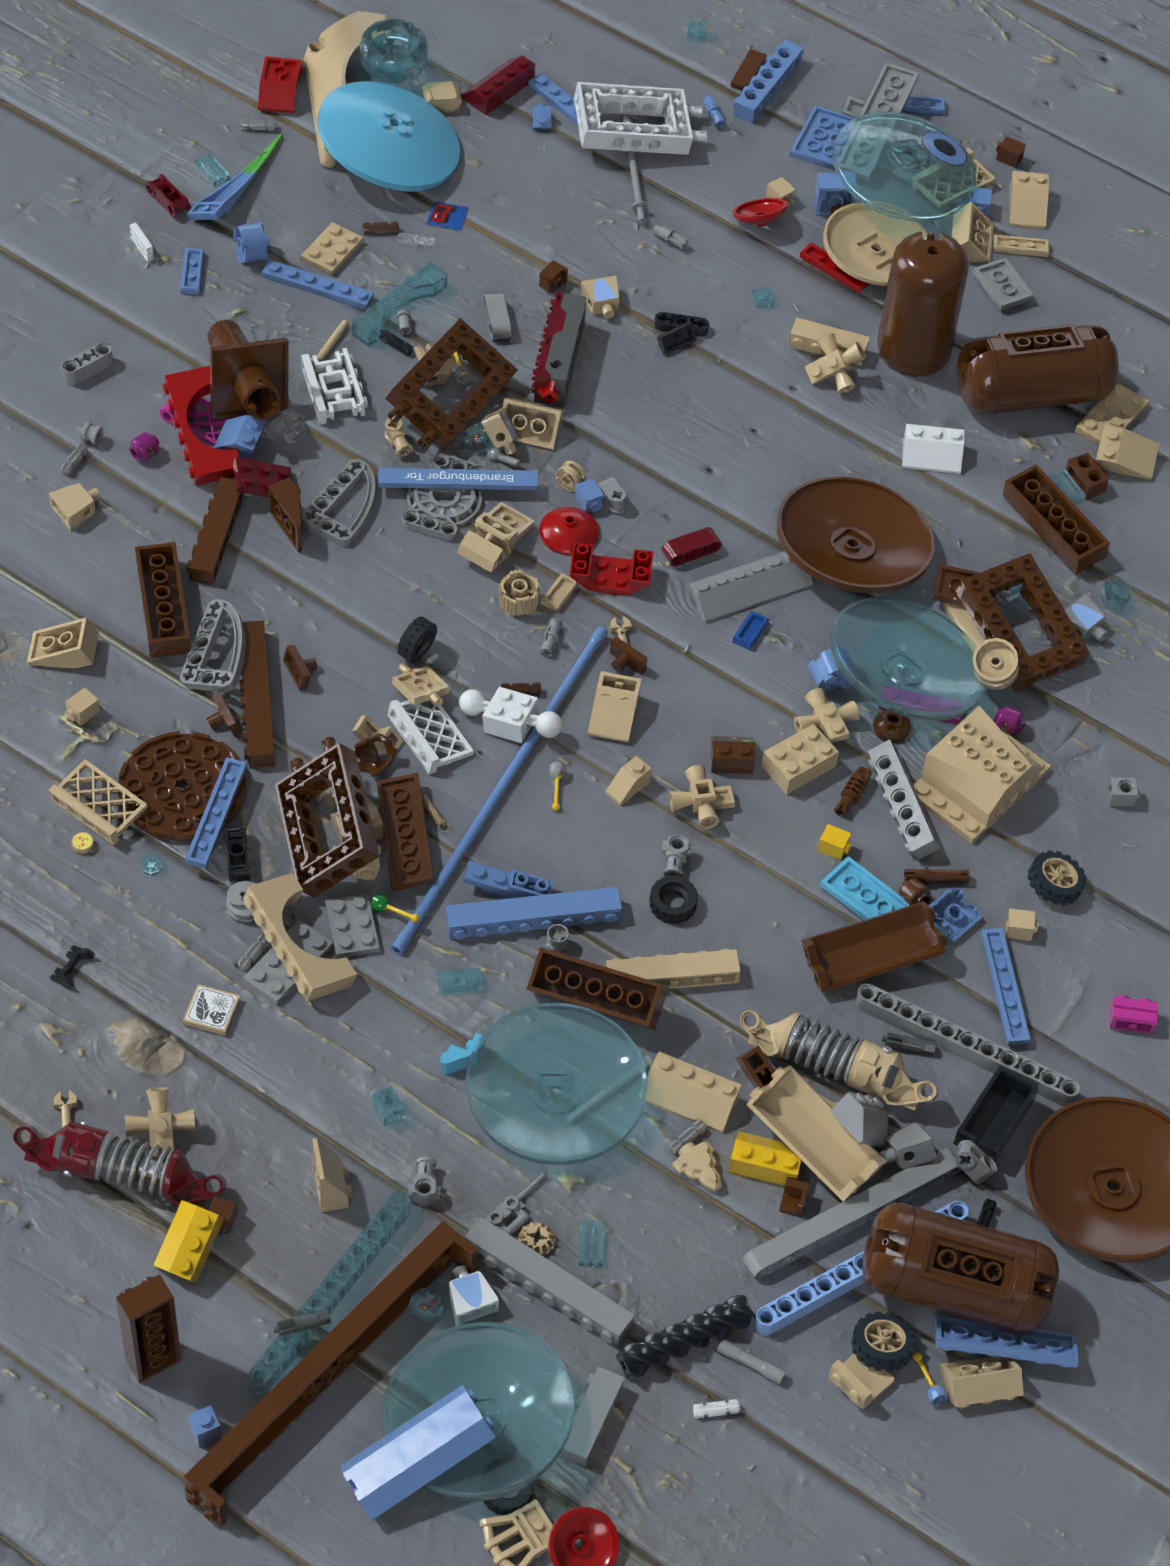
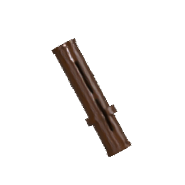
M924 867V869H905L904 877L906 878H904V882L910 879H918L923 884H929V882L968 884L970 881V875L968 874L970 872L969 870H930L929 867Z

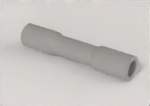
M724 1338L718 1346L717 1351L747 1365L778 1384L782 1383L786 1371L749 1354L741 1347Z

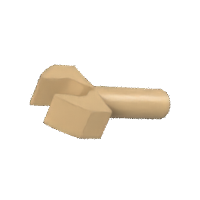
M623 616V625L620 627L616 623V617H614L610 623L611 633H617L618 637L628 644L626 632L631 631L630 620Z
M70 1090L67 1104H64L62 1101L61 1091L54 1097V1108L61 1110L62 1128L71 1122V1109L78 1107L77 1097Z

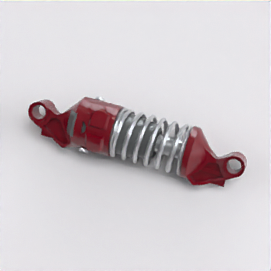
M70 1122L45 1139L42 1138L35 1127L28 1125L17 1128L13 1134L14 1142L25 1152L24 1160L37 1163L40 1168L47 1172L60 1171L64 1172L63 1174L68 1177L75 1175L96 1181L105 1178L108 1184L112 1180L116 1181L118 1187L122 1185L123 1181H126L129 1189L134 1186L135 1181L140 1177L138 1184L140 1192L144 1190L147 1178H151L149 1186L150 1195L155 1192L158 1180H160V1197L170 1200L174 1205H180L183 1200L205 1207L207 1198L222 1194L227 1187L226 1179L220 1174L199 1179L192 1171L184 1152L180 1149L168 1147L162 1152L159 1144L151 1149L148 1141L141 1146L138 1139L130 1142L127 1136L119 1139L116 1133L112 1135L111 1132L91 1127L86 1122H81L80 1124ZM24 1130H27L31 1135L30 1141L27 1143L21 1138ZM146 1146H147V1158H145V1157H146V1153L144 1152V1149H145ZM157 1149H158V1161L152 1159V1157H153V1155H154V1153H155V1151H156ZM167 1152H168L169 1154H168V1156H167L166 1161H165V1162H162L163 1159H164V1157H165V1155H166ZM212 1179H216L220 1183V1188L217 1192L213 1191L209 1186Z

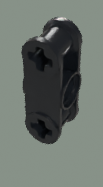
M242 824L241 827L232 828L224 826L229 882H232L234 879L246 878L251 880L246 846L245 824Z

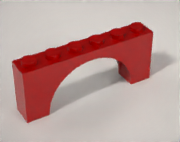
M210 366L165 375V383L162 384L164 395H168L169 398L167 400L169 412L173 411L174 417H172L174 428L179 430V434H177L179 444L184 446L182 452L184 461L188 462L190 466L188 467L190 479H194L197 486L220 481L221 477H235L233 460L235 457H239L237 449L220 450L207 446L194 436L187 422L189 411L193 405L202 397L210 394Z

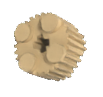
M516 569L514 571L511 570L509 575L503 577L499 584L500 607H502V610H505V614L509 617L535 613L537 605H539L540 594L538 578L525 574L521 569L519 571Z

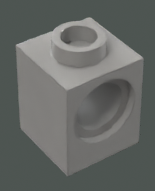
M1111 777L1107 788L1110 807H1134L1136 800L1140 799L1141 790L1140 786H1137L1136 778Z

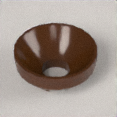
M886 709L879 712L873 722L875 735L884 742L891 740L892 743L904 741L911 729L910 720L907 715L895 709ZM895 716L899 719V722L891 723L887 718Z

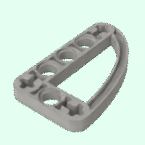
M360 459L349 461L303 511L302 525L341 547L349 546L365 526L374 505L375 477L370 466ZM364 477L368 487L366 499L360 513L350 528L328 517L330 512ZM349 479L350 482L347 484H343L340 482V480ZM336 491L339 494L337 496H330L329 492ZM326 504L327 507L324 509H320L317 507V505ZM324 525H330L332 526V529L323 530L322 527Z
M215 599L207 605L180 674V681L188 689L230 692L238 684L245 657L246 635L241 617L229 602ZM228 614L234 626V650L229 671L206 669L225 617ZM215 623L212 629L206 630L209 624ZM208 640L206 646L199 647L201 642ZM196 658H202L198 664H193ZM207 677H213L211 682L204 683Z

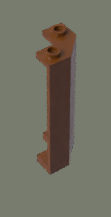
M923 901L801 940L808 966L812 968L815 976L816 986L823 993L946 954L944 947L947 945L944 933H940L935 928L933 920L936 919L933 907H929Z

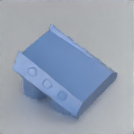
M948 888L928 905L933 907L936 919L933 921L948 932L947 936L953 942L982 918L975 905L967 904L964 901L965 894L960 888Z

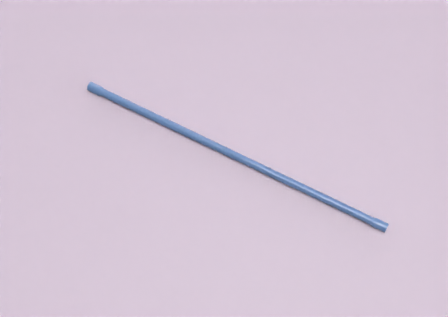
M597 627L589 639V643L544 712H557L594 652L607 636L608 632L605 628ZM536 727L533 728L436 878L435 883H433L414 914L419 916V921L414 923L410 919L404 930L396 938L391 946V950L394 953L402 955L418 926L541 735L537 732Z

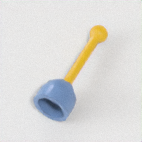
M919 1352L914 1353L913 1359L918 1362L930 1385L927 1395L931 1405L942 1404L948 1399L946 1390L940 1385H934L922 1361V1354Z

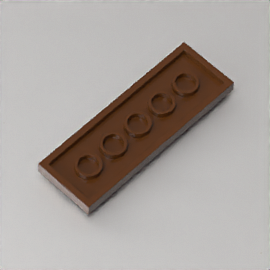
M418 772L376 781L392 891L435 883Z

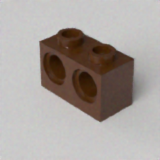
M1088 452L1068 460L1065 473L1085 500L1106 491L1109 480L1108 476L1100 469L1096 460Z

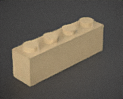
M796 317L790 333L789 347L826 356L817 340L824 335L834 333L838 350L845 352L853 344L859 342L866 354L870 337ZM860 360L852 364L862 366L864 360Z

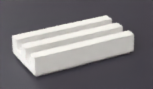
M136 223L130 224L132 241L146 261H152L154 258L152 244Z

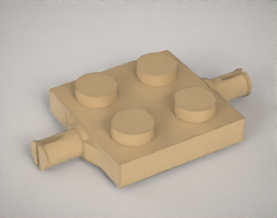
M405 663L399 665V670L403 673L392 677V685L413 705L428 700L433 701L436 706L442 705L443 699L440 696L449 693V685L429 666L411 669Z

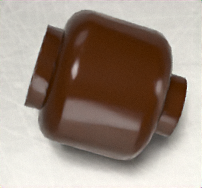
M910 879L900 886L899 895L908 905L923 901L929 905L931 891L918 879Z

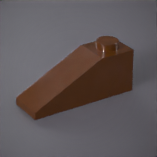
M754 1046L735 1058L755 1089L758 1086L760 1088L767 1086L773 1080L771 1076L775 1070L759 1046Z

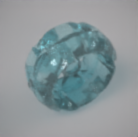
M396 18L377 21L370 25L363 33L359 45L360 61L364 70L369 75L379 79V81L401 83L414 79L424 70L428 57V43L423 31L420 28L417 29L409 21ZM380 48L386 49V55L381 54L377 50Z

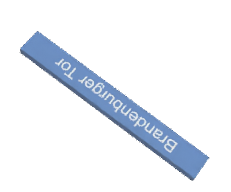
M379 468L378 487L537 490V471Z

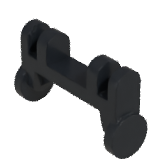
M72 945L71 951H68L66 957L70 960L63 969L56 968L54 971L56 975L52 974L50 979L71 990L74 985L69 980V974L78 961L94 958L95 953L92 950Z

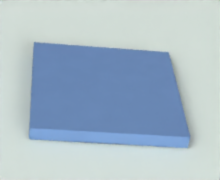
M815 105L790 151V156L834 170L858 119Z

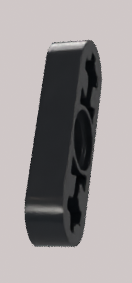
M659 312L655 315L654 326L660 331L668 332L679 326L677 325L679 322L693 323L696 336H706L709 332V321L705 318L668 312Z

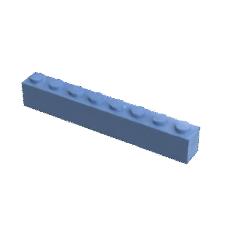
M618 887L446 905L445 918L449 939H464L465 937H484L491 934L504 935L510 932H528L537 929L548 930L554 924H561L568 928L574 925H592L601 922L613 923L621 920L622 906Z

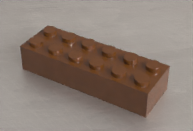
M1037 464L1005 481L1003 497L1075 575L1107 557L1110 542Z
M176 542L135 547L150 658L187 654L191 648Z
M542 947L539 949L526 988L534 994L654 1031L656 1030L669 990L668 987L661 983Z
M160 1274L155 1277L146 1278L140 1285L132 1289L127 1288L116 1297L125 1359L137 1381L141 1383L182 1361L174 1296Z

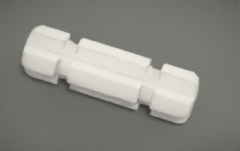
M737 1399L728 1400L727 1403L724 1400L709 1402L706 1405H703V1403L693 1405V1415L696 1419L704 1418V1415L714 1417L727 1415V1412L730 1414L740 1412V1404Z

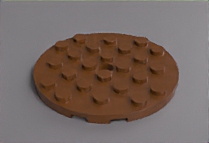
M180 731L170 732L147 740L132 752V756L127 762H124L119 773L118 783L148 806L133 824L144 832L162 839L176 841L193 840L226 757L241 761L240 758L224 742H218L211 739L210 735L193 732V734H180ZM245 773L224 826L232 821L244 803L247 789ZM179 783H186L188 785L186 789L176 787ZM118 792L119 800L123 799V794ZM136 803L126 804V812L135 811L139 806Z

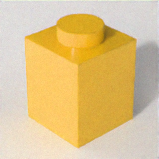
M827 824L819 840L818 852L841 861L844 854H849L853 844L850 842L851 833Z

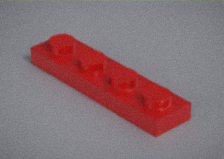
M812 242L800 252L799 258L858 293H861L870 284L844 272L832 261L827 251Z

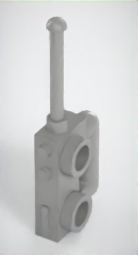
M541 1172V1175L516 1197L512 1194L507 1196L505 1201L500 1202L499 1206L485 1220L510 1236L513 1235L529 1219L528 1213L524 1211L525 1205L521 1202L522 1198L543 1178H546L547 1174ZM512 1215L517 1217L508 1227L505 1226V1222Z

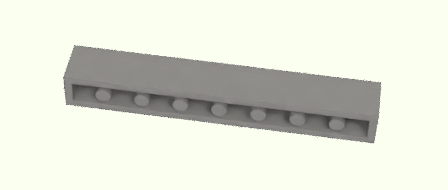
M481 1216L464 1236L465 1239L478 1248V1257L483 1259L490 1268H497L503 1272L506 1278L511 1281H517L529 1293H535L542 1297L546 1304L556 1306L568 1318H574L581 1322L585 1329L595 1331L605 1342L618 1346L632 1328L635 1317L633 1313Z

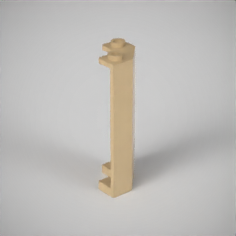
M791 1066L783 1069L779 1067L772 1074L773 1080L767 1086L762 1088L758 1086L749 1095L751 1099L746 1105L844 1202L851 1198L865 1182L867 1183L887 1161L872 1146L860 1144L830 1112L833 1107Z

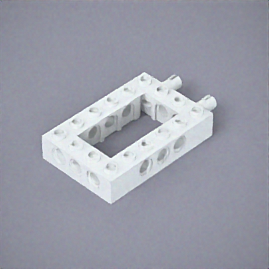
M586 82L577 83L574 103L582 148L689 155L692 142L706 143L707 131L691 130L689 117L701 118L702 106H688L684 89ZM601 113L664 117L665 124L651 125L648 123L635 124L630 122L604 121L601 125L600 116Z

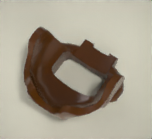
M375 733L370 735V738L358 742L354 746L353 751L356 752L359 769L371 773V777H374L394 762L395 754L398 753L397 748L393 744V738H387L383 734ZM382 741L384 743L388 757L381 758L374 742Z

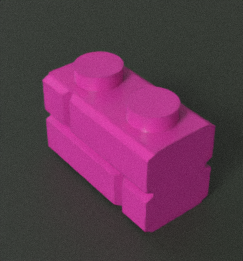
M1126 995L1114 996L1110 1005L1109 1028L1153 1034L1157 1025L1158 1002H1152L1148 998L1137 1000L1130 999Z

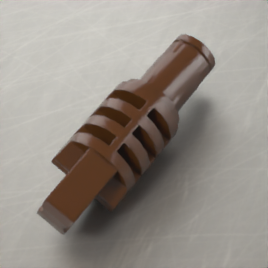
M860 766L850 777L847 785L841 792L842 798L834 809L837 815L840 816L842 813V817H846L851 806L859 801L871 778L870 769Z

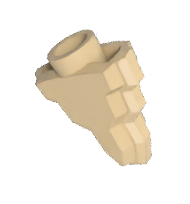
M704 1141L696 1146L693 1142L685 1144L679 1150V1157L672 1164V1167L679 1174H685L690 1179L699 1180L704 1187L714 1192L722 1187L720 1174L715 1169L714 1149L710 1143Z

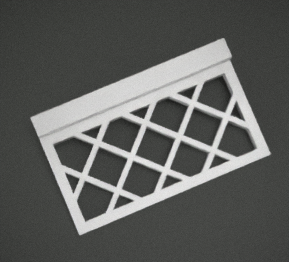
M398 700L391 701L387 716L429 775L435 773L437 767L473 755L474 750L441 705L436 706L433 701L428 700L433 705L432 709L422 706V703L413 705L409 700L402 703ZM406 708L415 709V710H416V713H415V715H414V714H411V713H407V712L405 711V709H406ZM419 711L431 714L429 719L417 715ZM433 715L441 717L444 722L440 723L432 720ZM415 721L427 724L426 729L417 727ZM429 726L440 728V734L429 731ZM443 730L452 732L455 735L454 738L442 735ZM428 736L438 740L436 744L427 742L425 737ZM440 740L451 743V747L440 746ZM454 744L463 747L465 751L453 750ZM436 751L446 753L448 756L439 759Z

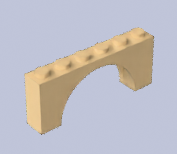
M293 873L248 886L243 897L245 906L251 911L256 924L261 927L266 940L271 943L278 959L282 961L288 975L292 977L298 991L304 996L306 1001L352 986L357 973L347 957L325 959L314 956L298 947L288 936L283 925L282 912L288 906L297 903L303 891Z

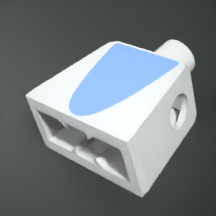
M464 1265L458 1266L452 1271L455 1279L449 1282V1296L456 1325L498 1311L499 1299L481 1272L477 1271L469 1274Z

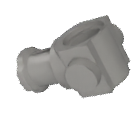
M682 835L668 836L667 840H663L661 853H666L665 861L667 862V868L664 870L665 877L669 875L683 877L682 865L685 864L687 856L691 857L693 844H689V839Z
M421 1157L416 1160L418 1173L414 1176L413 1184H408V1198H412V1203L425 1207L435 1204V1200H440L441 1186H436L437 1179L434 1176V1168L437 1165V1161L432 1157ZM426 1190L428 1193L422 1194L420 1191Z

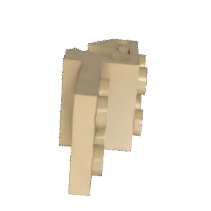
M500 502L489 513L483 512L476 519V534L469 530L460 543L457 553L466 560L481 566L482 569L492 572L510 556L514 543L533 527L535 521Z

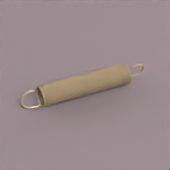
M424 793L422 796L424 808L439 828L445 826L446 820Z

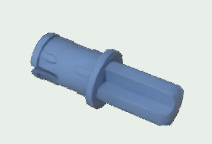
M706 96L703 102L708 110V116L712 118L716 128L723 127L726 121L721 114V108L717 106L712 96Z

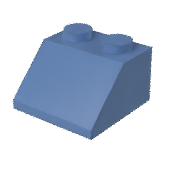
M249 415L228 419L225 421L214 448L220 450L237 449L239 457L252 460L262 439L266 422Z

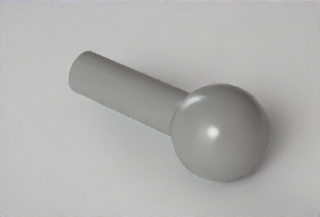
M493 447L487 452V458L491 462L500 461L515 467H519L521 464L520 460L502 454L499 448Z

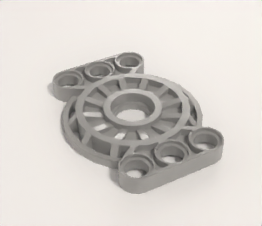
M440 453L432 457V469L462 467L464 469L486 470L481 465ZM437 461H443L446 464L443 466H438L435 463ZM409 488L407 492L409 510L403 513L402 524L406 529L443 541H453L457 538L458 527L468 524L479 513L482 505L481 490L415 488L413 490V488ZM440 493H448L454 497V500L449 503H441L435 500V497ZM410 498L414 499L413 505H411ZM474 505H477V508L473 512ZM408 517H414L416 518V521L408 522L406 519ZM427 523H433L435 526L433 528H427L424 525ZM445 529H452L454 532L446 534L443 531Z

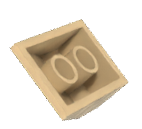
M1012 171L1009 185V226L1046 229L1049 174Z
M1104 424L1096 462L1101 470L1152 480L1159 443L1125 428Z
M87 617L33 631L27 664L31 666L71 669L92 665L99 632Z
M312 1139L313 1170L321 1212L349 1208V1199H352L351 1186L346 1185L345 1179L348 1178L347 1166L342 1165L341 1157L319 1139Z

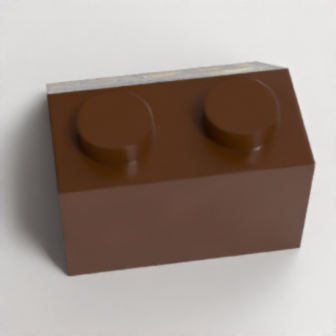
M711 736V772L753 774L755 763V742L753 738Z

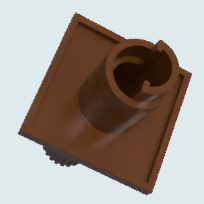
M224 319L213 324L207 335L211 346L210 416L212 420L251 415L259 420H268L273 418L278 411L288 410V339L278 338L248 342L239 325L233 320Z

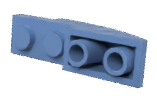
M470 860L467 864L463 883L483 888L482 893L506 899L551 894L554 882L516 869H512L511 873Z

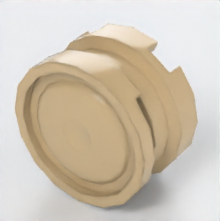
M574 461L564 462L555 473L557 475L555 478L557 483L569 492H575V485L586 480L584 469Z

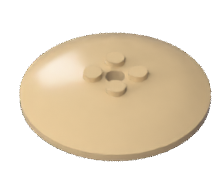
M858 202L841 207L828 218L823 231V242L829 257L844 272L870 284L887 286L891 262L897 245L907 236L922 231L923 239L927 240L928 233L917 220L895 207L874 202Z

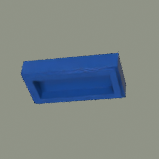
M751 610L734 635L732 642L751 650L768 625L769 618Z

